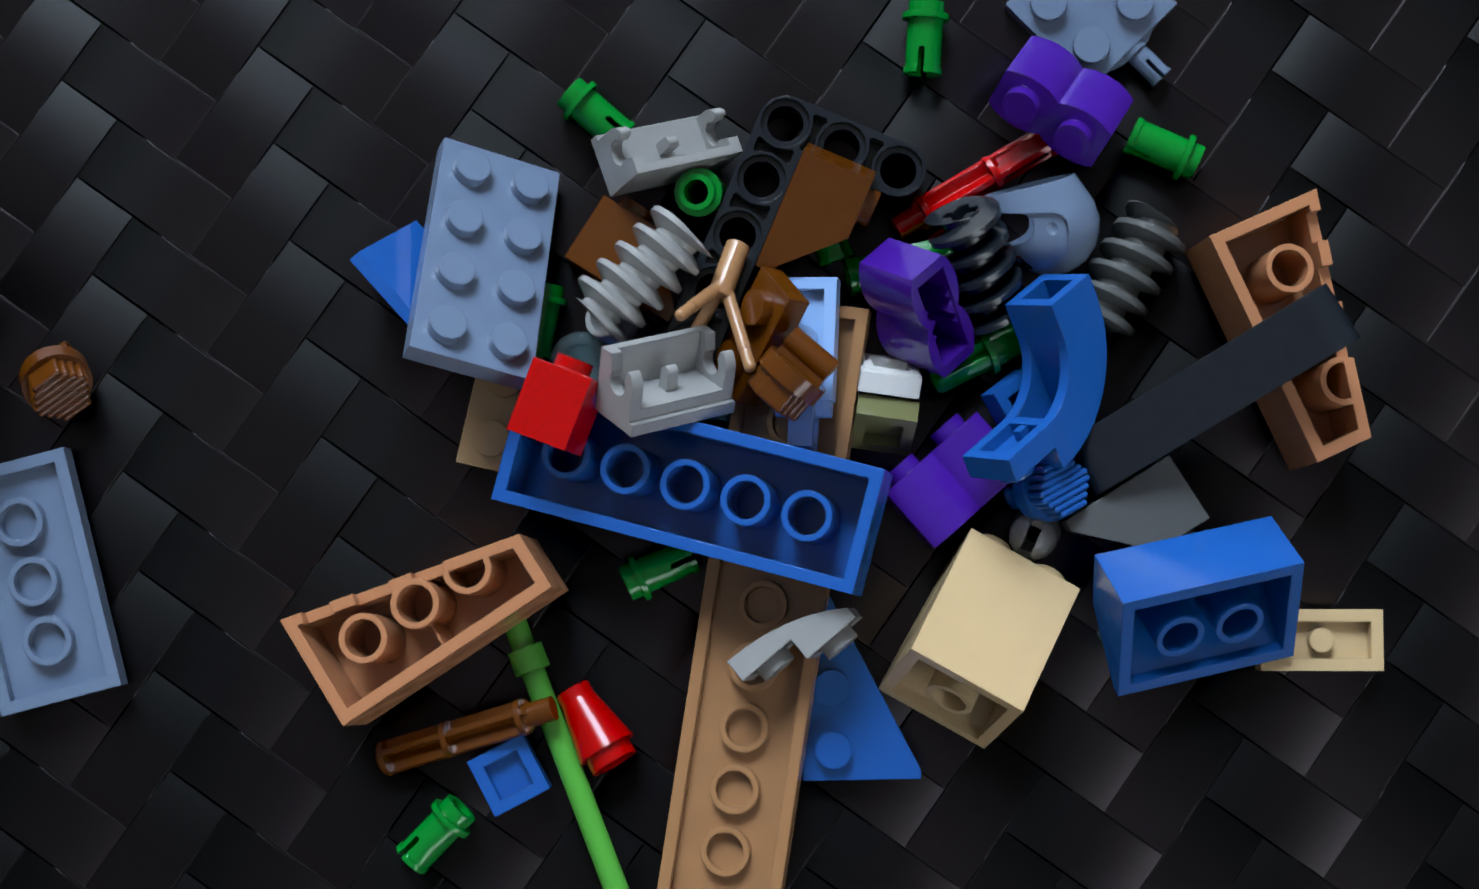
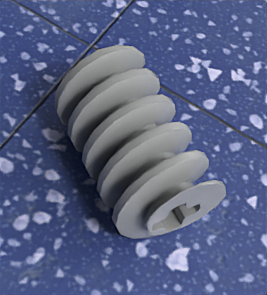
M655 205L650 211L657 228L656 230L642 223H636L632 227L633 234L639 245L638 247L622 240H618L614 244V249L620 260L619 265L601 257L596 261V266L602 278L601 282L586 275L578 278V284L585 298L582 300L577 299L619 343L628 341L621 325L624 320L640 328L646 325L639 308L642 303L659 311L665 307L657 290L660 286L677 294L683 290L675 273L679 268L694 276L701 273L693 256L697 251L713 258L686 225L672 212L661 206Z

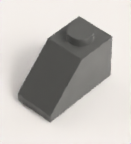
M1167 455L1087 502L1086 506L1059 520L1062 533L1128 548L1196 533L1195 527L1210 517L1170 455Z

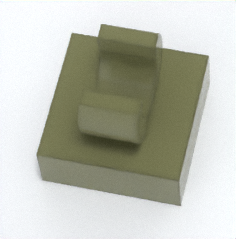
M859 393L851 448L909 456L918 423L920 402L911 401V398L905 397L895 399L877 396L876 393Z

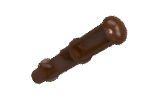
M552 696L528 702L525 699H517L512 703L455 720L440 722L438 725L388 740H381L375 749L376 762L379 769L385 775L392 776L398 772L445 758H453L475 749L519 736L530 735L535 726L558 720V708Z

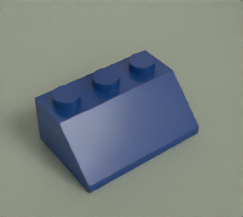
M1272 516L1094 555L1093 606L1113 688L1118 696L1294 655L1305 562Z

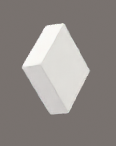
M866 353L863 364L860 366L857 389L862 392L919 399L922 376L920 369L916 366L891 356Z

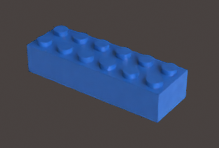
M598 412L581 456L509 430L491 499L844 593L862 596L893 475L883 468L700 422H692L630 437Z

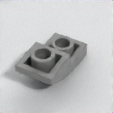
M855 608L827 610L802 617L763 635L728 660L727 663L743 681L754 680L760 675L767 682L794 659V656L788 650L794 644L807 659L817 658L822 653L829 660L834 658L858 637L852 627L863 617Z

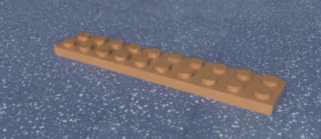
M840 306L838 361L840 364L837 367L836 403H833L832 418H819L818 451L815 452L850 460L858 394L860 393L857 389L860 366L863 364L866 354L872 315L869 309ZM761 398L757 406L737 404L735 402L734 412L730 414L728 430L787 444L788 418L775 416V410ZM708 557L657 889H785L820 655L814 659H807L794 644L788 649L794 656V659L767 682L760 675L754 680L743 681L727 661L749 644L784 624L808 615L827 611L829 588Z

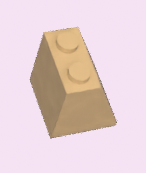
M971 528L953 551L878 689L985 749L1023 713L1080 588L1067 582L1056 569L1044 564H1035L1015 553L999 537L991 534H981Z

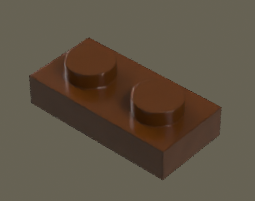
M761 266L750 290L745 294L740 308L756 363V369L761 364L759 359L769 347L774 345L779 348L786 337L799 325L809 305V301L782 270ZM730 328L724 342L717 350L714 365L718 370L717 359L720 352L733 350L736 360V371L732 398L737 404L757 406L760 397L754 393L747 382L753 373H747L744 370L732 329Z

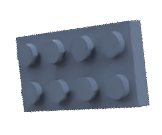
M444 137L436 155L402 358L517 390L522 389L533 357L536 356L560 173Z
M61 447L0 463L1 717L128 684L71 448Z

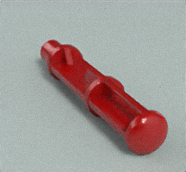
M1028 132L991 155L979 159V162L923 195L914 197L909 208L890 218L891 225L901 240L921 228L931 230L936 226L927 225L924 219L937 208L960 198L984 196L994 190H999L1004 187V184L1058 154L1045 143L1040 134L1036 135L1035 133Z

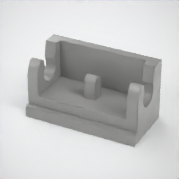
M722 108L709 109L697 116L632 129L626 126L613 128L606 134L593 137L591 143L610 197L674 184L682 173L692 168H704L712 171L714 174L743 152L738 136L721 140L717 138L716 123L723 120L725 110Z
M706 325L602 346L595 410L630 437L733 413L735 401L732 399L736 371L733 350H726L719 353L717 370L713 363L715 331Z

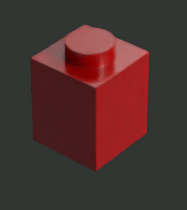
M557 353L554 364L533 357L507 429L581 456L598 413L595 410L598 381L590 377L594 366L561 353Z

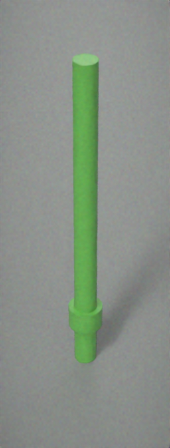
M525 619L505 632L512 652L507 655L516 678H523L531 702L549 696L554 698L558 708V720L542 724L541 728L603 889H629L583 766H580L569 729L545 667L549 666L550 663L542 642L535 643L528 622Z

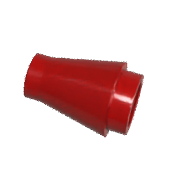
M588 680L573 685L556 698L563 710L580 766L587 765L594 777L611 770L636 752L630 741L634 734L598 696Z

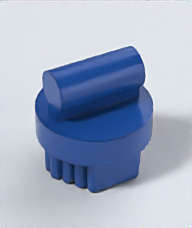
M1073 459L1064 469L1053 468L1050 464L1037 465L1030 476L1004 488L1003 494L1011 508L1020 509L1024 515L1032 520L1059 521L1087 505V501L1084 498L1088 496L1085 490L1089 488V484L1085 482L1089 481L1090 476L1087 474V469L1081 468L1080 464H1075Z

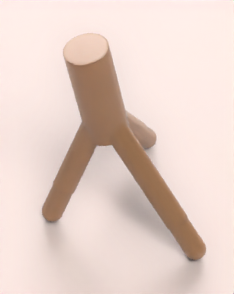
M729 239L726 241L711 284L677 309L674 315L676 320L684 321L701 309L690 328L701 325L707 326L719 304H724L744 370L747 373H753L756 370V363L734 293L750 248L740 240Z

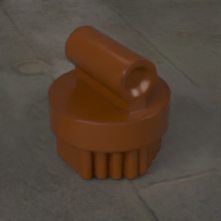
M797 326L786 337L779 348L774 345L769 347L759 359L761 364L748 378L747 382L754 393L773 410L791 421H796L809 405L814 406L826 392L822 384L836 370L840 362Z
M64 340L59 345L38 349L23 362L19 371V384L24 398L33 407V410L38 412L40 417L46 415L48 418H52L54 416L57 420L63 418L64 421H68L91 404L90 392L93 385L91 370L85 357L67 341Z

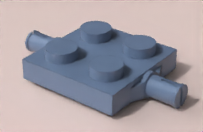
M1009 0L1005 4L1004 9L1031 36L1046 38L1059 44L1078 60L1082 68L1096 70L1107 75L1110 71L1122 67L1129 62L1151 84L1152 88L1171 70L1146 46V43L1154 27L1174 9L1177 4L1175 0Z

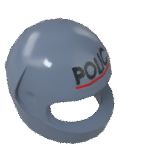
M1075 173L1031 181L984 195L992 197L999 202L1001 213L1027 215L1029 227L1026 233L1009 243L1014 246L1016 252L1014 263L1029 273L1037 275L1068 273L1085 262L1096 246L1100 234V216L1094 199Z

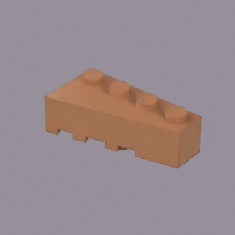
M1317 188L1210 235L1187 251L1188 260L1228 342L1325 283L1334 294L1329 266L1333 264L1328 240H1322L1317 212L1321 210ZM1346 347L1256 400L1289 471L1318 463L1371 438L1354 358L1348 357Z
M517 534L450 558L434 567L417 573L405 574L389 580V583L359 594L347 595L329 602L328 605L306 613L300 612L283 618L280 621L343 726L367 725L569 590L538 540Z

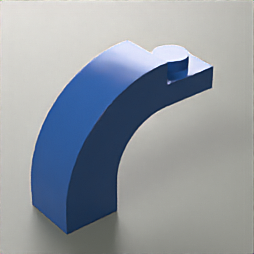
M1042 274L1005 304L1022 354L1021 385L1017 399L1005 419L962 456L971 478L999 480L1002 483L1009 484L1030 476L1037 465L1050 464L1053 468L1064 469L1087 439L1101 404L1107 367L1105 324L1099 300L1089 274Z

